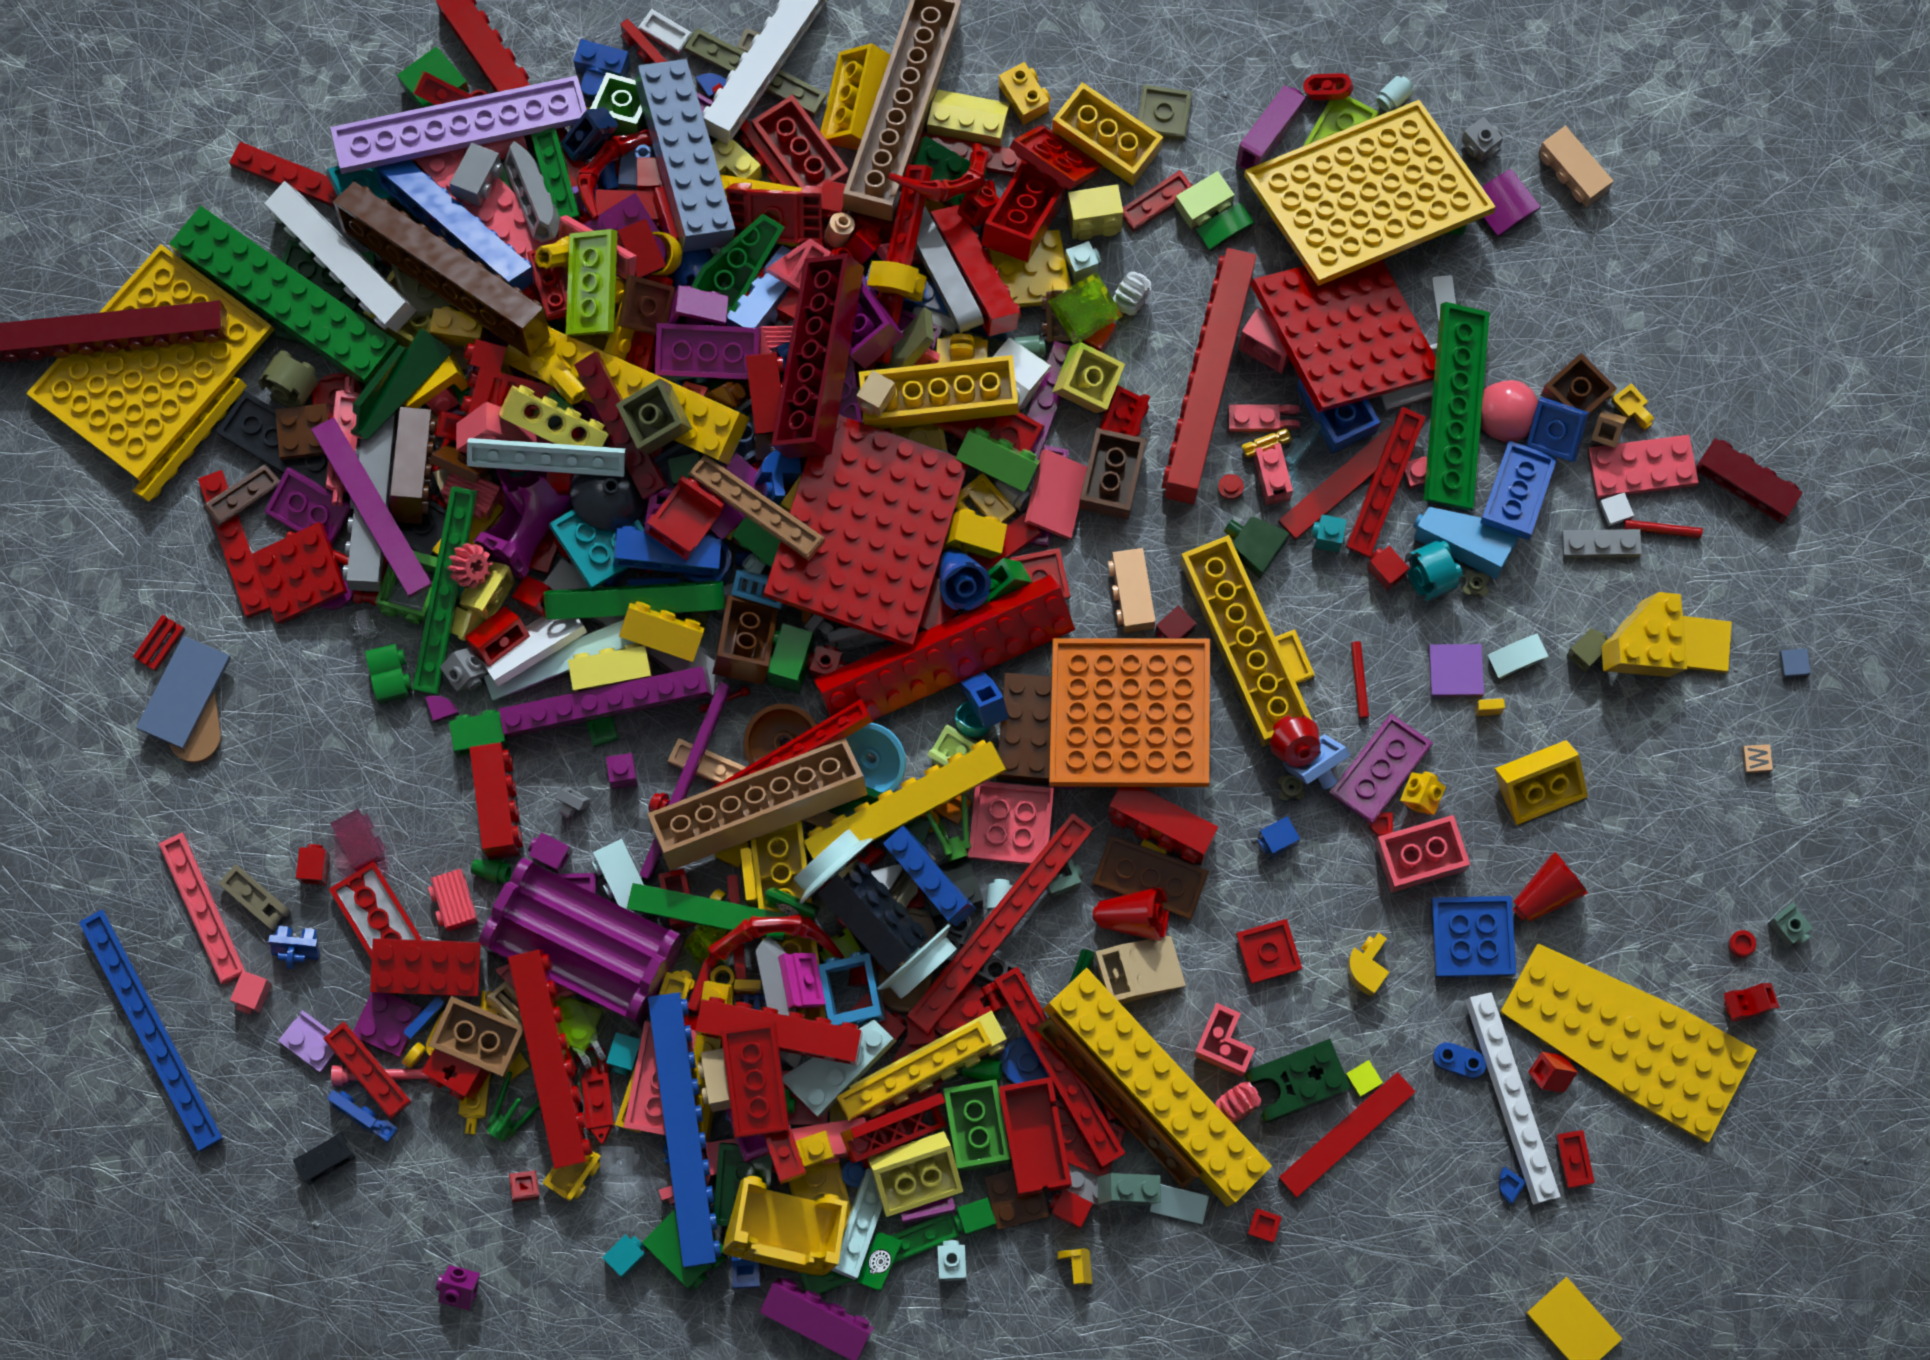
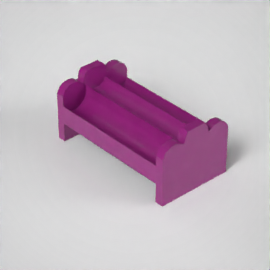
M525 857L517 864L509 883L507 882L503 886L492 907V915L486 922L479 937V943L487 953L495 957L498 955L508 961L509 956L538 949L544 950L545 954H549L552 969L548 970L551 981L554 980L556 985L629 1020L632 1025L642 1029L650 1013L648 997L659 995L666 972L671 973L685 946L679 933L671 929L668 930L536 865Z

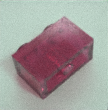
M356 809L330 823L356 872L373 861L377 864L386 859L382 852L386 850V847L380 836L374 837L371 829L375 826L368 813L363 815L359 809Z

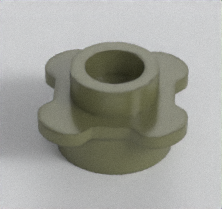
M1472 570L1466 571L1464 574L1466 582L1463 592L1466 595L1486 596L1489 592L1487 581H1489L1490 576L1483 572L1474 573ZM1477 581L1479 585H1474V582Z
M709 611L686 612L684 616L699 622L700 627L706 628V621L710 613Z
M1284 775L1280 776L1278 779V784L1281 788L1280 799L1283 801H1287L1290 798L1303 799L1305 796V792L1302 790L1303 781L1293 775L1287 777ZM1292 785V786L1294 787V789H1293V790H1290V789H1289V786Z

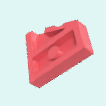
M809 239L767 267L765 271L799 292L805 259L830 256L831 252L812 239Z

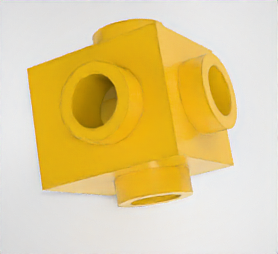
M1426 771L1423 774L1411 773L1400 801L1414 812L1435 815L1446 786L1440 783L1438 777L1433 773Z

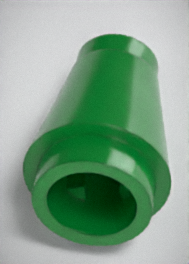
M474 859L471 865V874L500 886L501 884L509 883L512 875V865L508 864L506 860Z
M995 1057L980 1059L981 1061L970 1068L962 1067V1076L985 1082L997 1079V1082H1000L1002 1077V1061L996 1060Z

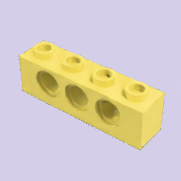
M512 385L499 411L501 418L555 444L602 447L608 436L607 431L603 429L604 424L594 419H590L588 422L580 418L581 413L569 407L565 411L557 407L558 402L546 396L540 399L533 395V390L523 385H520L519 388ZM530 404L538 406V412L534 416L524 414L525 408ZM559 416L562 420L559 426L550 427L548 425L549 418ZM576 427H582L585 429L584 435L578 439L571 436L572 430Z

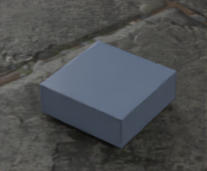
M1807 648L1780 651L1783 678L1809 676L1811 674Z

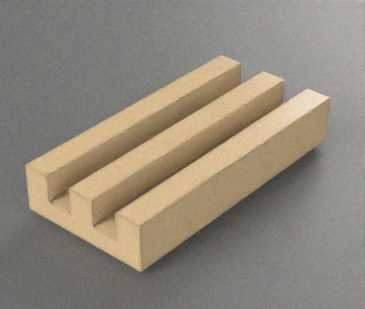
M504 981L487 996L485 1001L501 1017L523 1026L519 1008L501 993L504 991L518 1005L516 991Z

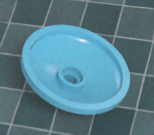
M870 723L846 737L848 745L863 774L866 787L882 793L890 789L893 792L901 783L906 770L905 751L895 734L882 725ZM870 753L875 755L876 761L869 759Z

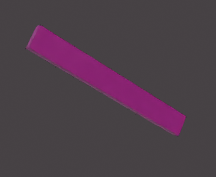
M335 418L312 428L311 431L408 598L432 587L431 581Z
M719 682L668 805L686 799L729 696L730 688L725 683ZM656 837L639 874L642 879L649 882L652 880L662 856Z

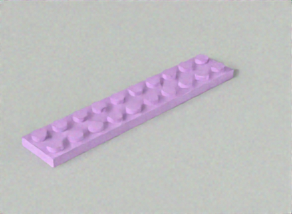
M573 76L330 128L341 174L463 149L469 147L471 143L482 145L538 133L553 127L557 129L575 125L586 111V106L578 77Z

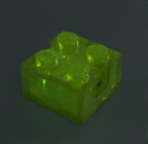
M1097 272L1085 277L1048 300L1073 344L1084 341L1099 329L1123 316Z

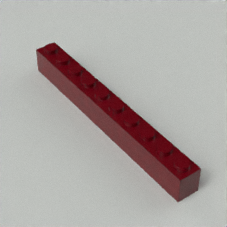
M218 300L0 323V362L15 363L22 359L42 360L44 357L51 356L65 358L71 354L92 355L94 352L100 351L114 353L120 349L141 350L149 346L164 348L169 346V344L191 345L198 341L217 342L219 339H227V310L222 302Z

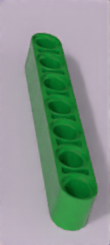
M723 581L596 587L592 590L590 588L562 589L543 592L545 618L550 620L624 616L627 613L629 604H635L637 601L650 605L651 610L659 613L661 610L675 613L725 608Z

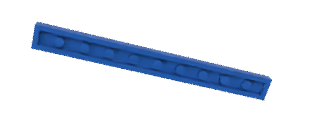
M101 909L81 920L79 924L197 1150L202 1152L222 1141L224 1138L105 911Z

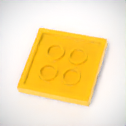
M1059 230L1046 231L1028 263L987 248L992 265L998 269L1000 279L1004 285L1008 286L1012 300L1019 307L1042 306V296H1046L1048 290H1071Z

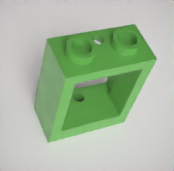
M413 551L423 570L435 573L438 557ZM388 565L381 585V592L378 593L375 602L379 610H381L382 614L389 617L403 616L406 621L413 624L425 623L432 587L429 589L422 611L390 603L389 600L397 577L390 565Z

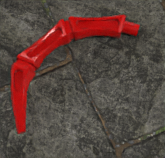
M648 129L626 136H614L611 141L606 140L604 146L587 166L580 169L579 176L577 177L579 195L593 220L596 221L599 218L593 190L600 173L610 162L618 160L620 156L624 157L628 152L640 145L653 147Z
M980 143L973 144L968 171L961 178L953 181L946 179L941 182L940 180L930 182L919 181L893 173L889 174L888 179L936 202L939 200L945 202L958 194L979 189L984 182L986 165L990 154L987 150H983Z
M801 914L786 917L751 916L749 920L744 919L731 932L708 947L710 955L706 963L711 967H715L719 959L726 960L739 945L752 941L754 937L759 938L767 933L784 932L793 936L799 934L802 938H810L819 943L834 957H839L840 960L844 958V955L826 932L810 917H803Z

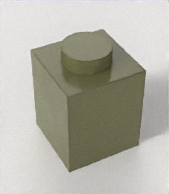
M1591 627L1570 648L1567 656L1586 673L1602 657L1601 646L1608 638L1601 631H1595Z

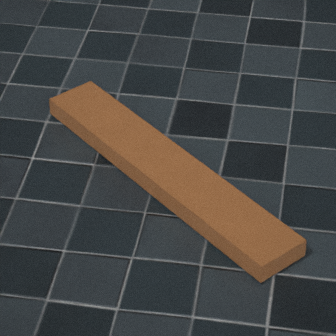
M704 455L688 473L691 479L717 495L725 503L808 561L826 542L823 536L708 456Z

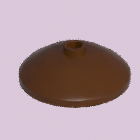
M774 704L763 708L753 716L744 733L743 746L748 763L751 765L780 748L783 738H788L791 741L815 727L817 723L809 713L795 705Z

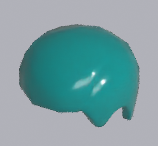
M969 701L963 702L956 710L955 723L957 729L965 736L972 738L982 737L992 728V726L988 728L983 727Z

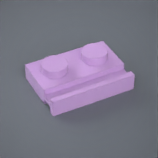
M303 1010L278 1040L321 1074L336 1056L323 1039L331 1031Z

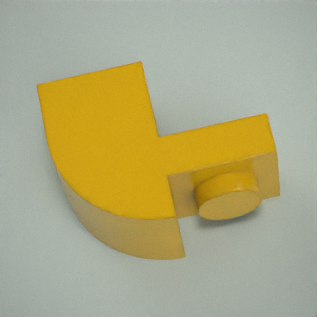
M872 261L867 286L881 293L900 294L912 301L921 302L927 277L919 274V269L909 265L889 261Z
M1379 932L1375 938L1371 936L1367 938L1361 947L1364 953L1354 947L1347 963V971L1352 983L1371 998L1389 974V971L1373 961L1387 940Z

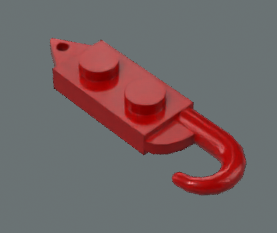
M600 1045L606 1059L601 1061L596 1055L597 1066L585 1071L582 1076V1088L587 1130L589 1132L592 1131L599 1142L604 1145L611 1128L615 1127L610 1076L606 1063L607 1054ZM593 1046L584 1050V1052L589 1050L595 1052ZM578 1054L575 1055V1061L580 1062V1056Z

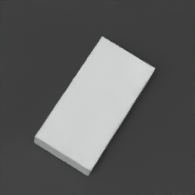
M653 9L649 11L638 27L642 34L679 56L693 35L692 32Z

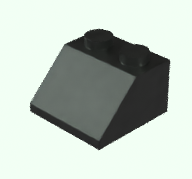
M967 856L938 865L975 908L983 906V897ZM924 893L933 922L945 919L943 914Z

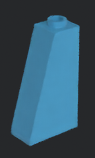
M1428 507L1424 515L1419 514L1413 525V528L1416 529L1415 540L1425 545L1434 541H1446L1450 547L1452 558L1495 579H1498L1520 537L1480 523V517Z

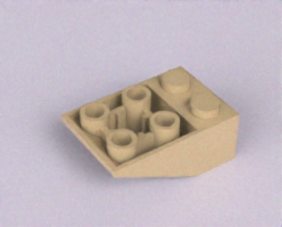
M1171 936L1160 937L1161 941L1149 939L1121 944L1095 952V961L1102 984L1121 1005L1186 987Z

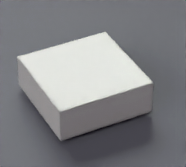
M1625 492L1601 500L1599 503L1608 526L1634 517Z

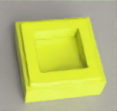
M1369 1060L1345 1074L1359 1098L1383 1084Z

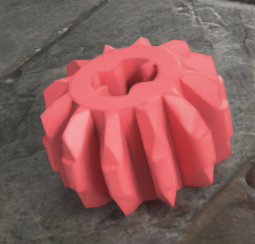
M466 543L462 545V548H454L455 556H449L452 565L447 567L450 571H453L450 578L457 581V584L463 587L475 588L478 584L485 583L484 576L491 575L488 567L493 564L487 560L490 554L487 551H483V547L476 544Z
M1243 1082L1220 1096L1215 1105L1232 1123H1236L1260 1106L1261 1098L1256 1088L1250 1082Z

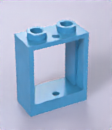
M865 951L855 952L850 955V958L842 960L839 957L829 958L824 961L825 964L818 965L827 1017L831 1020V1024L842 1026V1022L856 1024L859 1027L873 1020L877 1022L886 1020L881 990L877 989L880 985L875 959L870 953L866 954ZM865 965L873 1006L836 1014L829 973Z

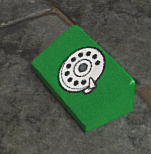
M774 887L767 889L765 892L764 905L780 913L789 914V916L801 914L803 917H810L815 921L820 909L818 906L807 901L801 904L800 898Z
M878 1231L856 1282L881 1293L903 1241Z

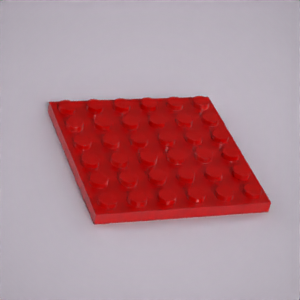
M1383 259L1320 286L1316 284L1305 266L1254 278L1250 283L1318 413L1434 381L1436 356Z

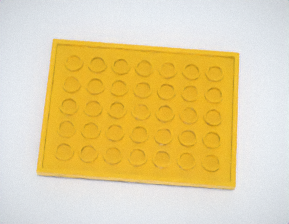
M1420 100L1246 169L1244 177L1318 286L1493 214L1496 208Z
M160 244L99 313L220 300L227 310V339H219L217 342L198 341L191 345L169 344V346L164 348L149 346L141 350L120 349L114 353L100 351L94 352L92 355L71 354L65 358H57L26 394L134 478L141 481L269 337L274 328Z

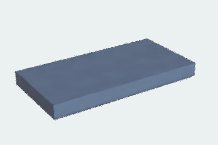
M183 635L136 728L185 750L231 660L230 655Z

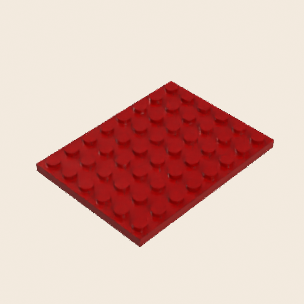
M838 414L832 454L807 457L789 512L823 536L826 542L808 561L780 541L762 596L911 648L968 464L955 459L956 456Z

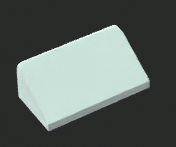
M1161 1184V1203L1151 1205L1150 1212L1202 1225L1209 1196Z

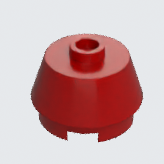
M1287 715L1275 723L1273 726L1274 733L1271 740L1269 739L1270 748L1274 756L1294 767L1305 766L1318 756L1321 747L1319 728L1313 720L1305 715L1294 718Z

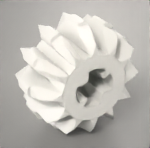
M1129 272L1122 282L1119 283V287L1115 291L1113 306L1123 314L1135 315L1142 305L1145 304L1151 291V281L1140 273Z

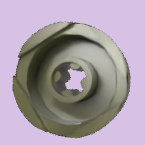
M281 350L273 357L259 378L258 385L263 391L267 388L271 392L269 397L274 401L289 408L304 406L318 385V380L314 375L316 370L312 365L306 362L301 364L293 359L289 353Z

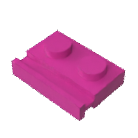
M784 953L778 956L788 1008H820L825 1005L816 953Z

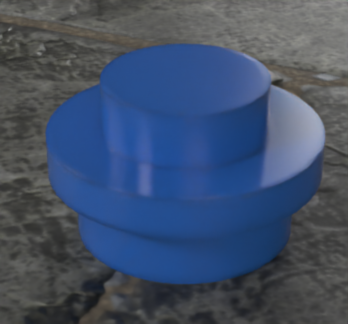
M849 1161L843 1166L841 1177L847 1186H860L866 1170L863 1167V1163L858 1161L852 1164Z

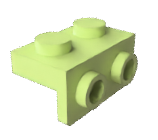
M946 725L934 747L929 750L927 755L932 758L931 761L935 765L938 764L939 767H943L949 764L948 758L959 752L964 756L971 752V746L978 742L965 736L953 727Z

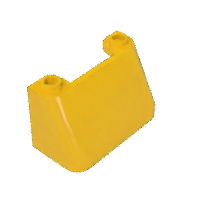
M744 1177L740 1181L722 1251L724 1254L819 1276L826 1275L839 1264L848 1201L840 1200L839 1196L833 1194H825L824 1198L813 1201L766 1190L767 1185L762 1182L763 1179L760 1177Z

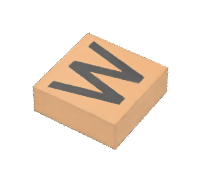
M1770 744L1743 746L1745 773L1771 772L1773 770Z

